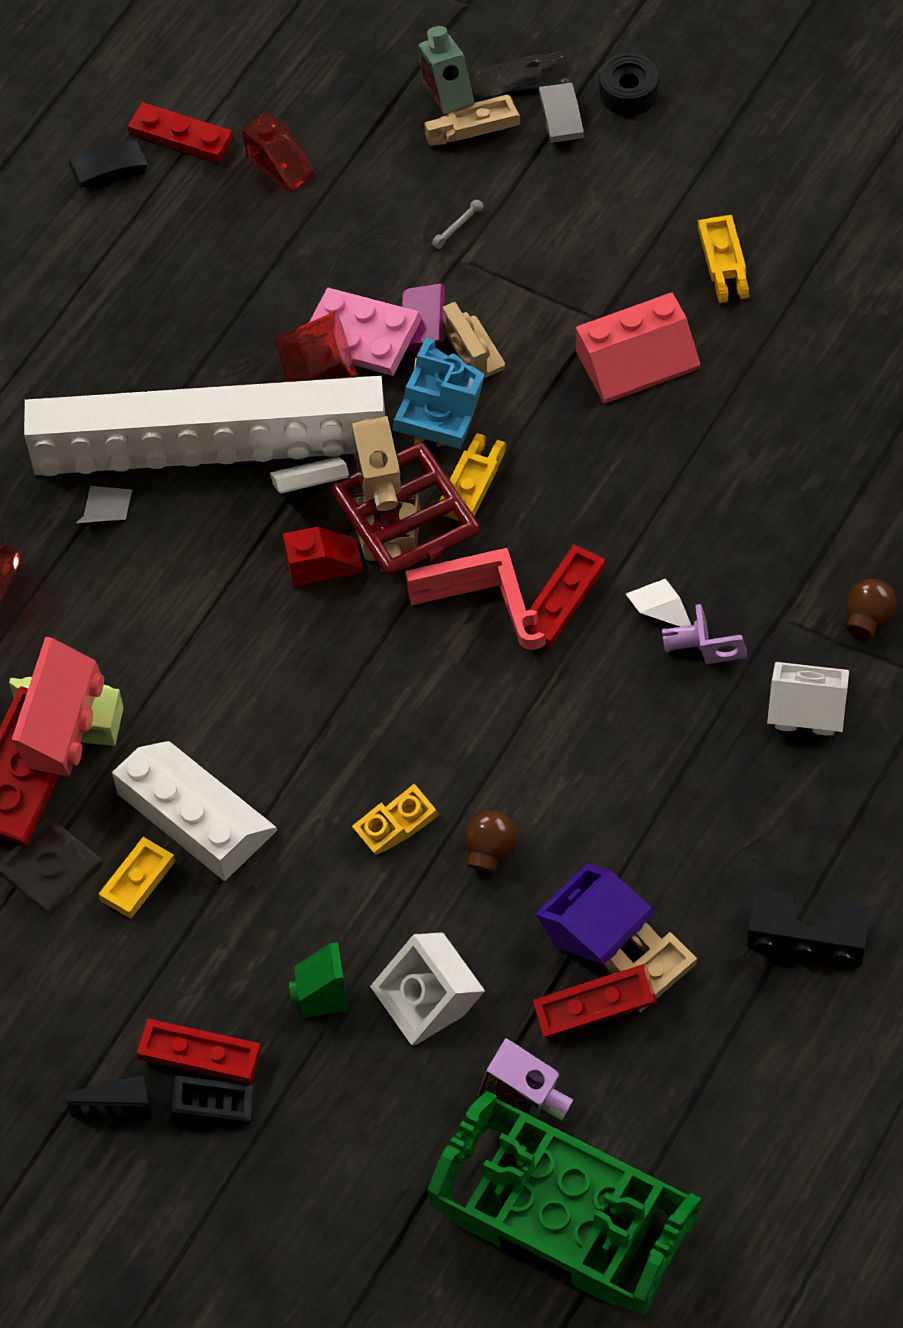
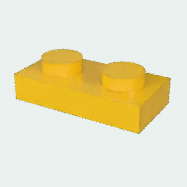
M143 837L99 892L100 901L132 919L175 863L174 854Z

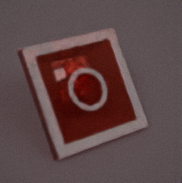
M337 311L274 338L287 382L341 379L357 375Z

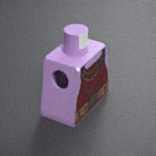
M505 1038L487 1068L478 1096L481 1097L486 1091L497 1095L498 1100L536 1119L541 1110H544L562 1121L573 1102V1099L554 1089L559 1077V1073L555 1069Z

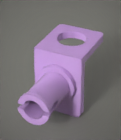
M701 604L696 605L697 621H694V625L662 629L666 652L698 646L699 650L702 651L706 664L747 657V650L742 635L709 640L707 621ZM722 646L736 647L735 650L730 652L717 651Z

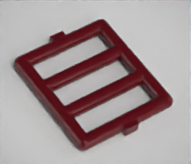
M417 443L396 453L399 468L419 459L427 471L426 474L401 485V492L396 494L397 501L401 502L434 485L437 486L445 499L375 532L366 519L380 512L376 508L375 499H371L358 506L349 493L362 486L358 472L348 476V478L335 482L331 487L333 495L383 572L387 575H393L426 558H429L430 561L443 556V550L476 535L480 531V524L424 443ZM451 511L455 513L462 523L461 526L395 558L391 557L383 545Z

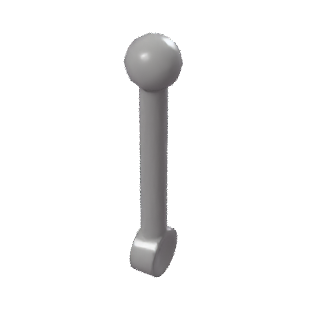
M473 200L470 208L442 235L438 234L435 236L432 246L438 250L441 249L446 239L474 213L482 211L483 203L480 200Z

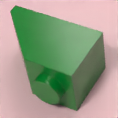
M338 942L330 943L294 966L296 981L289 982L292 1005L300 1004L302 1018L348 1011Z

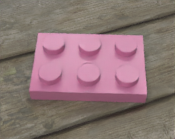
M327 288L298 345L303 352L393 376L422 318L419 311Z

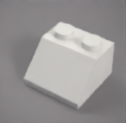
M775 662L767 724H775L776 729L783 731H796L797 727L812 728V732L819 735H834L835 731L842 732L849 670Z
M444 933L413 934L370 986L411 1045L419 1044L462 1018L485 992Z

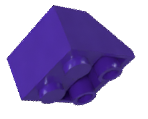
M586 864L536 913V916L555 948L604 965L617 954L619 948L633 934L642 929L644 923L655 912L648 903L613 872Z

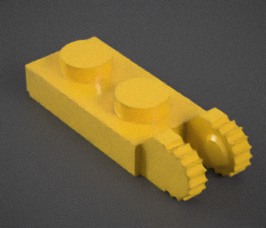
M732 215L698 220L701 243L711 280L715 282L719 303L728 301L729 293L725 279L736 278L737 293L740 298H749L746 265Z
M478 433L472 440L468 450H464L450 478L451 483L474 516L498 470L506 448V442L497 440L488 458L481 456V452L485 447L486 437ZM453 511L443 515L460 521Z

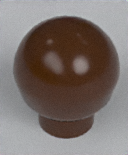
M865 579L852 587L848 593L846 604L850 617L846 625L849 633L864 640H871L877 629L884 627L891 621L896 614L898 606L896 594L891 586L879 579Z
M486 810L476 814L468 822L465 830V843L470 851L467 866L482 872L496 874L499 861L507 858L517 843L516 827L506 814L496 810Z

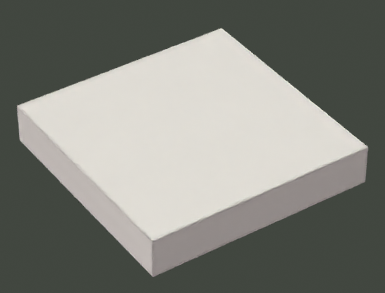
M337 456L270 472L277 491L285 493L348 478L349 473L347 464Z

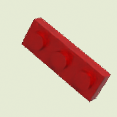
M144 102L141 103L128 125L129 135L216 163H220L233 141L232 130Z
M574 544L529 609L537 611L538 622L535 626H526L524 628L525 632L529 635H534L538 632L545 634V646L551 648L605 569L606 559Z
M644 964L533 1000L542 1035L546 1039L657 1004L647 966Z
M148 1019L136 1054L138 1060L251 1085L262 1049L260 1043Z

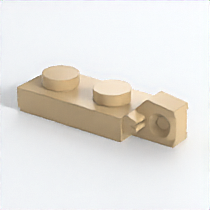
M504 95L476 102L474 105L446 113V115L439 119L425 122V136L430 146L446 144L447 141L454 142L455 140L472 138L520 125V115L510 95Z

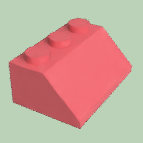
M672 292L576 327V353L604 404L699 370L701 367L687 318Z
M45 637L12 741L27 768L70 777L73 765L77 766L80 762L83 749L81 744L84 731H89L93 721V710L91 708L95 697H100L102 693L104 676L101 674L95 660L50 637Z

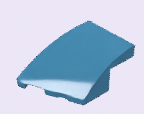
M426 337L417 355L416 367L405 387L404 399L394 418L392 430L461 449L478 402L485 374L475 367L465 364L454 353L449 356L435 347L433 339Z

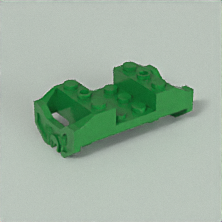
M486 1091L471 1105L466 1113L467 1123L461 1122L459 1126L460 1132H457L456 1136L452 1137L450 1140L451 1146H447L443 1151L427 1189L429 1205L441 1211L462 1228L498 1247H501L504 1240L507 1239L571 1272V1285L606 1303L633 1310L644 1316L670 1262L701 1214L702 1198L692 1193L687 1195L498 1100L497 1095ZM488 1129L503 1132L499 1137L500 1148L492 1162L486 1160L483 1164L484 1177L465 1208L457 1204L450 1192L466 1158H471L474 1153V1145L478 1138ZM662 1209L670 1218L663 1228L659 1240L656 1241L649 1253L648 1261L635 1292L630 1293L617 1285L657 1214Z

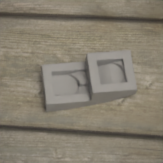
M572 82L539 87L540 101L545 114L546 129L550 142L584 138L580 112Z

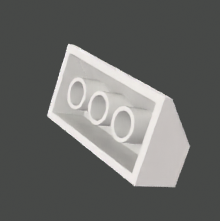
M170 741L138 747L112 772L119 796L224 881L277 831L276 826Z

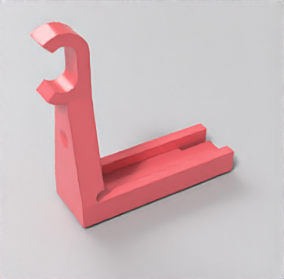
M507 548L405 571L411 605L500 585V590L519 644L529 650L539 649L546 644L545 634L538 632L537 634L529 635L525 632L524 628L526 626H535L538 622L537 611H526Z

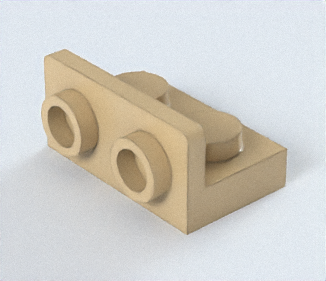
M456 302L443 306L444 332L463 362L484 373V378L505 369V362L476 316L470 317L467 312L462 314Z

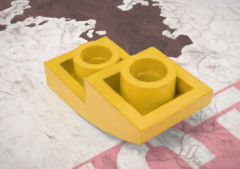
M413 784L386 807L381 802L352 827L373 853L378 855L406 840L440 814L419 788Z

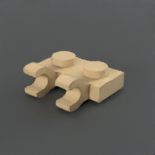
M645 922L642 929L631 938V941L637 948L646 953L633 963L619 948L617 954L609 959L604 966L609 972L614 974L644 964L647 966L657 999L696 965L697 958L671 932L661 939ZM645 1008L639 1009L638 1011L641 1013Z

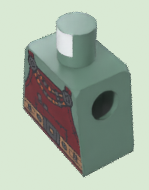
M436 26L430 28L427 31L428 40L418 45L423 86L443 114L474 105V97L462 51L451 36L448 35L446 27Z

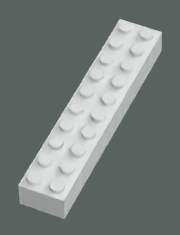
M382 376L25 400L24 436L34 475L45 476L76 472L88 474L94 471L106 470L126 471L135 468L160 469L165 466L180 465L193 467L200 464H232L234 462L255 460L266 462L271 459H303L314 456L337 457L344 454H354L352 423L386 416Z

